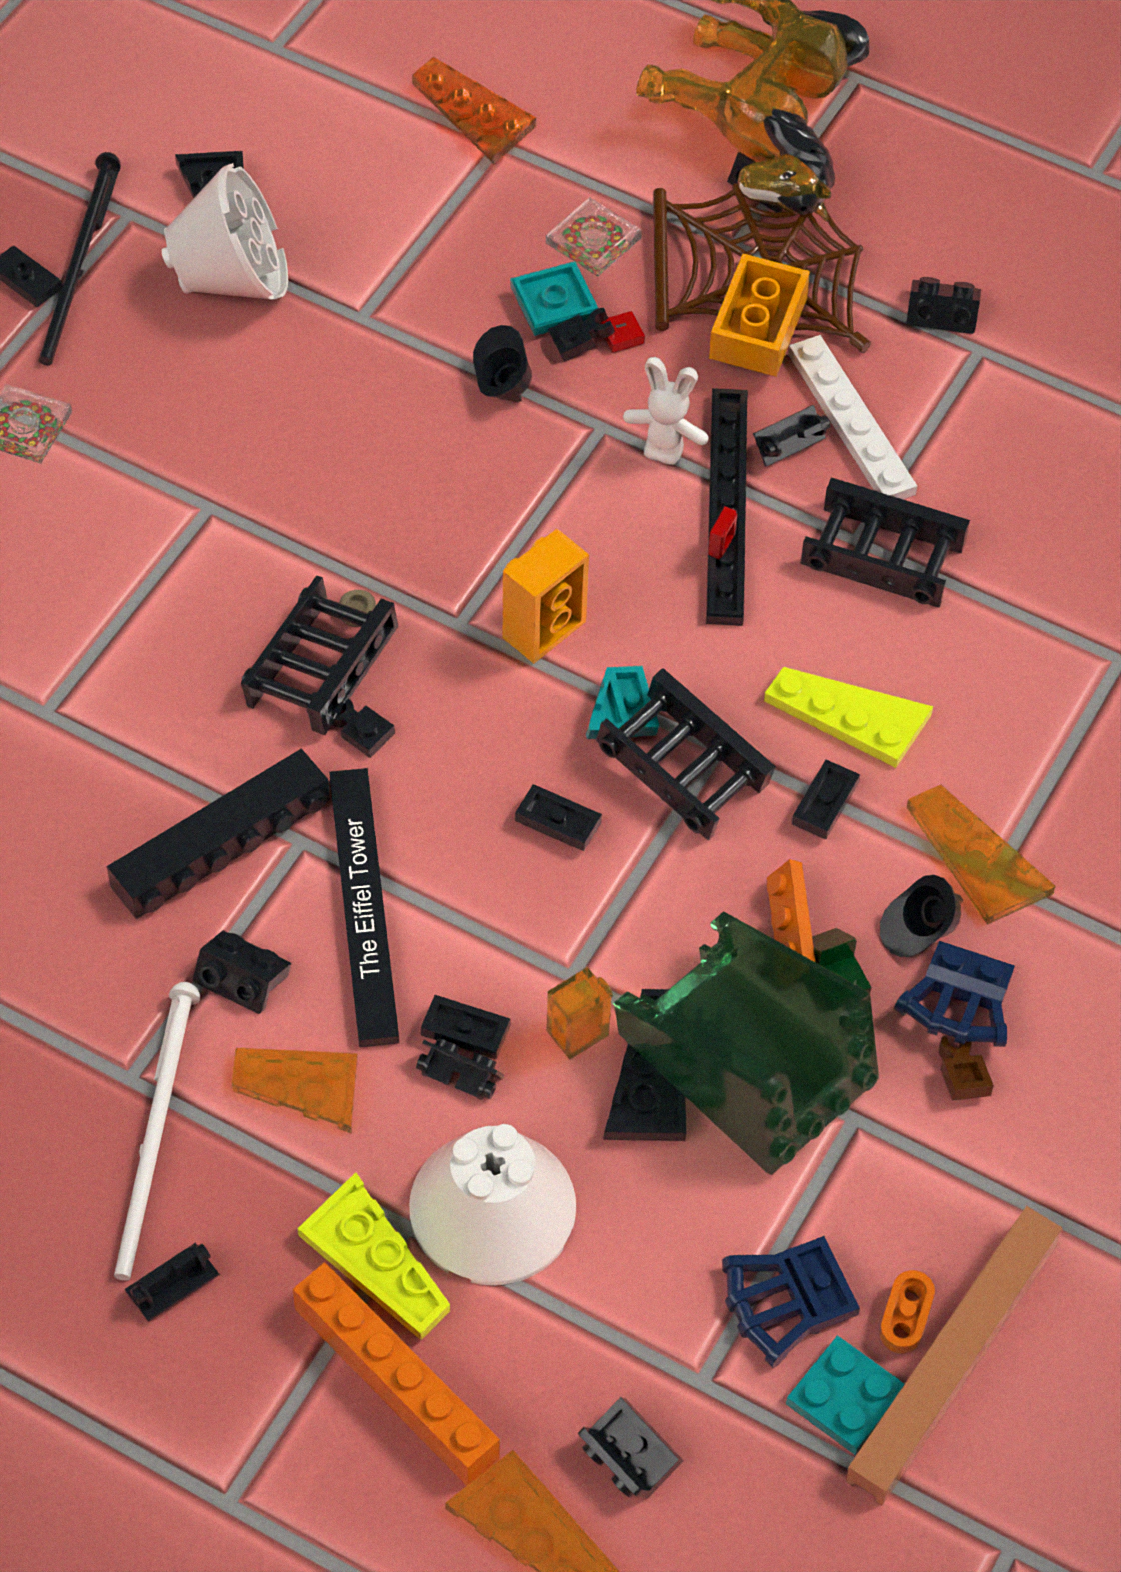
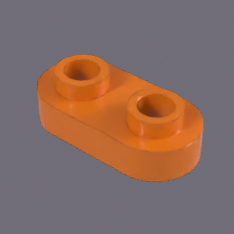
M908 1270L899 1274L894 1280L879 1331L882 1343L892 1352L900 1354L909 1353L915 1350L921 1342L935 1295V1287L932 1280L923 1272ZM909 1292L915 1293L919 1299L916 1301L908 1300L905 1294ZM897 1329L904 1330L908 1336L906 1338H899L894 1334V1331Z

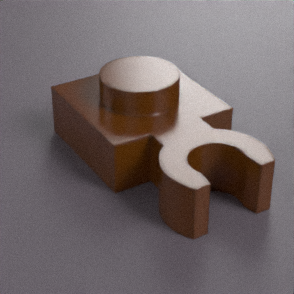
M943 1036L939 1045V1055L943 1059L940 1070L952 1101L991 1096L994 1085L982 1055L970 1056L969 1054L972 1042H965L964 1045L959 1044V1048H956L949 1044L946 1036Z

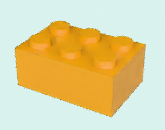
M743 253L711 331L709 359L777 377L807 300L810 271Z
M555 529L548 536L536 540L529 551L520 558L512 559L503 570L502 638L533 664L582 626L587 618L589 554L558 529Z

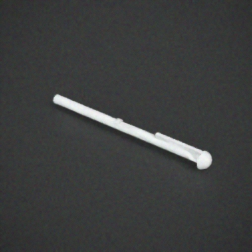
M180 982L174 985L169 992L172 1002L154 1078L157 1081L144 1142L140 1145L139 1165L114 1272V1277L119 1280L126 1281L131 1278L190 1006L200 1001L198 989L188 982Z

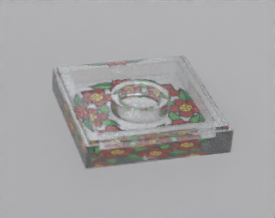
M589 197L546 234V244L598 277L642 238V230Z
M6 384L0 394V451L42 464L72 414L71 404Z

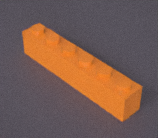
M325 1262L293 1288L295 1311L467 1487L500 1459V1439Z

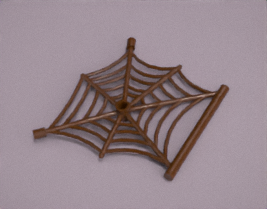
M817 178L814 183L816 188L802 195L816 194L817 197H822V191H826V186ZM737 183L733 184V190L727 194L703 203L672 204L667 200L665 189L657 188L653 191L655 327L657 330H667L669 328V317L674 315L709 314L718 316L720 310L694 307L706 302L723 303L724 298H721V296L727 294L734 273L732 252L742 257L743 253L753 256L759 251L762 259L782 264V260L786 256L792 263L785 265L806 270L807 266L818 264L813 282L812 299L807 296L805 305L809 306L816 313L802 311L800 317L828 321L837 329L798 324L795 330L826 332L849 338V343L862 353L869 349L871 341L858 331L854 333L853 289L863 246L856 245L842 233L828 213L825 202H822L820 205L823 215L838 237L850 246L849 248H845L833 240L819 226L812 213L800 214L797 221L791 223L772 224L754 220L751 212L770 218L792 217L799 215V213L794 211L776 213L755 208L746 203L744 197H749L743 194ZM734 195L739 205L706 217L694 218L683 211L717 205ZM749 198V199L755 200V201H757V202H762V203H770V204L780 203V202H773V201H767V200H760V199ZM667 209L677 215L685 228L691 244L693 257L692 274L686 293L678 306L669 309ZM739 210H742L745 219L731 226L714 230L703 224L704 222L724 218ZM807 217L816 231L838 251H832L804 226ZM689 223L705 235L710 248L711 269L707 284L698 298L687 302L697 278L699 263L697 245L688 225ZM746 224L751 232L732 240H728L720 235L734 231ZM757 227L773 230L792 229L786 237H770L759 234ZM801 230L817 247L827 254L818 255L806 248L796 238L798 232ZM752 238L756 244L749 251H745L736 245ZM714 239L722 244L726 251L728 275L721 289L707 294L713 284L717 269L716 250L712 241ZM763 241L771 243H784L782 246H770L764 244ZM792 243H794L803 253L811 258L799 260L793 257L788 250ZM767 251L778 252L777 256H769ZM854 254L847 289V327L838 320L837 294L843 259L845 256ZM838 259L833 276L831 315L817 304V294L825 262Z

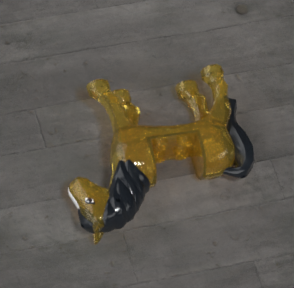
M711 0L719 4L737 3L762 15L763 22L772 26V36L765 32L743 27L733 20L722 22L716 17L704 14L694 32V45L702 48L718 46L737 51L754 60L728 82L709 80L684 68L663 71L658 66L647 64L637 83V96L648 98L649 102L657 104L673 101L683 108L699 111L716 124L722 135L735 148L747 157L757 161L741 169L738 176L739 189L748 199L777 205L785 211L799 215L814 212L827 222L828 214L824 201L831 198L830 189L835 183L833 160L828 149L819 140L813 129L807 125L808 111L803 100L798 95L816 99L826 97L832 93L845 76L847 67L860 63L868 57L869 36L866 29L857 20L845 14L824 10L801 11L790 0Z

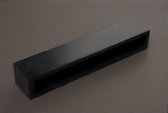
M301 748L106 866L110 887L136 919L146 913L155 912L168 899L180 892L184 893L191 890L199 880L212 872L216 873L223 870L230 861L243 853L256 850L264 840L277 832H285L295 821L308 813H315L322 809L326 802L330 800L328 778Z

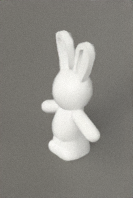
M650 357L645 364L646 375L651 387V393L648 397V409L626 410L623 414V419L629 424H649L644 455L649 459L673 465L682 455L684 447L683 435L698 445H705L708 442L709 437L706 432L683 419L690 404L688 395L698 380V374L695 369L687 367L680 370L675 382L668 381L664 363L657 357Z

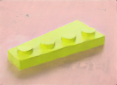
M787 667L781 669L764 695V702L895 768L899 765L931 717L933 706Z
M356 1172L298 1227L299 1237L420 1340L450 1312V1303L422 1264L416 1261L407 1248V1243L403 1237L394 1230L385 1217L383 1209L364 1188L363 1181Z

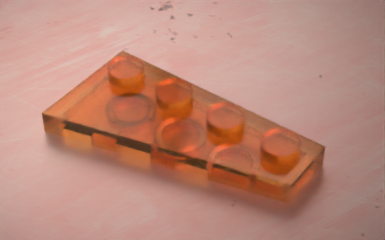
M432 57L412 74V84L493 164L536 127L535 116L435 57Z

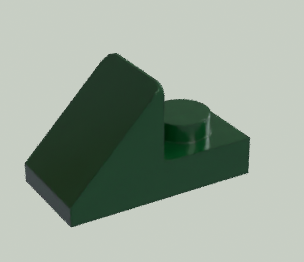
M838 928L812 936L816 965L812 968L833 1007L837 1008L869 996L872 987L854 956L857 944L856 938Z

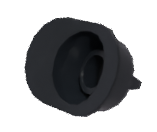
M499 325L492 327L480 337L473 351V364L480 392L487 397H497L501 400L512 399L519 403L522 401V394L532 381V370L527 361L523 339L520 333L511 326Z
M934 874L921 877L894 899L884 910L880 921V936L883 945L890 953L900 957H913L923 952L939 938L946 937L956 929L962 915L961 904L964 901L959 894L954 893L952 886L945 878Z

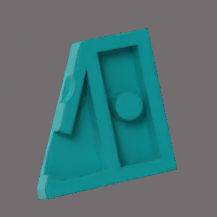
M643 666L606 668L586 731L587 739H597L601 722L606 718L619 729L651 700L647 696L649 687ZM657 715L633 737L656 736L660 727Z

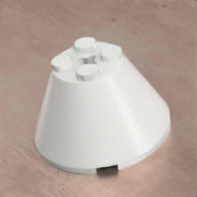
M233 164L226 165L221 168L167 228H164L167 247L162 248L164 262L168 268L174 267L178 275L180 287L185 294L201 292L272 300L283 297L288 288V268L284 248L277 250L272 234L273 230L278 229L272 213L251 176L241 166L234 169L232 168L234 167Z
M507 1124L477 1128L453 1139L435 1151L418 1172L412 1186L409 1203L412 1230L426 1256L446 1273L451 1271L459 1276L471 1279V1283L480 1285L511 1284L525 1280L544 1270L563 1251L564 1245L574 1227L576 1216L574 1187L562 1163L543 1145L518 1133L514 1127Z

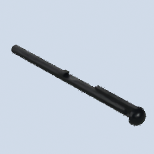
M103 152L95 160V165L99 169L39 356V362L46 366L53 363L78 280L84 270H81L82 263L87 255L95 228L98 230L102 227L114 185L121 169L119 158L111 152Z

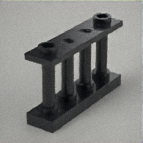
M831 477L826 489L824 511L831 512L819 540L805 536L800 564L809 566L817 571H825L898 594L921 604H929L940 608L946 580L938 578V575L949 550L962 553L967 539L970 520ZM845 517L865 523L854 551L833 545ZM879 528L900 534L889 562L868 556ZM914 539L935 545L924 573L903 567Z
M316 575L308 588L305 587L301 591L297 604L253 667L245 671L241 687L247 706L254 709L260 698L266 693L306 708L312 731L326 735L333 725L336 715L340 714L345 707L347 698H351L399 627L394 603L381 598L373 611L370 610L368 613L327 599L323 577ZM322 612L361 626L355 637L348 640L311 625L319 613ZM301 639L343 653L336 665L334 664L329 667L292 652ZM286 666L321 679L324 683L317 692L309 694L274 681V678L281 668Z
M662 668L652 678L647 694L651 700L619 729L606 718L601 722L596 741L607 756L616 758L684 819L689 829L695 833H700L709 841L714 836L720 820L715 813L745 785L751 786L760 793L769 785L776 766ZM659 712H667L679 725L648 753H645L630 738ZM688 736H694L707 749L676 778L672 777L658 763ZM716 761L724 762L735 774L710 798L702 803L687 788Z

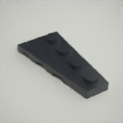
M642 989L603 1140L685 1141L687 1132L682 989Z

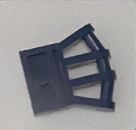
M939 941L925 978L910 991H905L895 1003L894 1010L902 1016L906 1014L911 1016L928 1029L927 1033L937 1036L939 1032L954 1037V1042L964 1045L965 1042L993 1043L994 1047H1005L1007 1044V1025L1004 1023L1002 1002L1015 965ZM932 991L941 993L934 1013L919 1003ZM952 997L968 1002L961 1022L945 1018ZM978 1006L989 1010L991 1026H971Z
M825 1236L775 1255H730L722 1259V1271L727 1274L728 1297L725 1299V1303L729 1311L735 1312L739 1324L737 1328L741 1337L748 1338L766 1355L765 1361L772 1368L778 1366L788 1353L808 1334H817L821 1329L859 1315L860 1307ZM778 1271L779 1273L776 1277L744 1288L745 1272ZM784 1290L788 1291L792 1301L754 1315L750 1307L751 1303ZM798 1315L802 1320L778 1343L763 1330Z

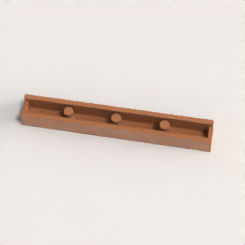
M1028 1206L1024 1208L849 1465L845 1482L851 1486L854 1484L859 1485L876 1497L875 1501L883 1506L1055 1249L1063 1227Z

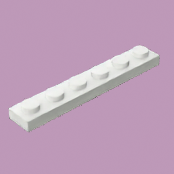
M821 335L789 345L788 355L873 490L900 499L916 495L917 484Z

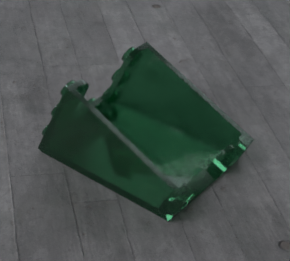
M723 911L710 922L711 928L719 934L717 944L713 945L712 948L706 944L699 947L701 963L657 1000L645 994L638 998L627 991L614 1002L618 1031L620 1036L765 1172L773 1175L784 1164L791 1162L796 1153L810 1140L816 1139L823 1129L838 1115L844 1114L865 1091L872 1089L879 1079L871 996L868 991Z

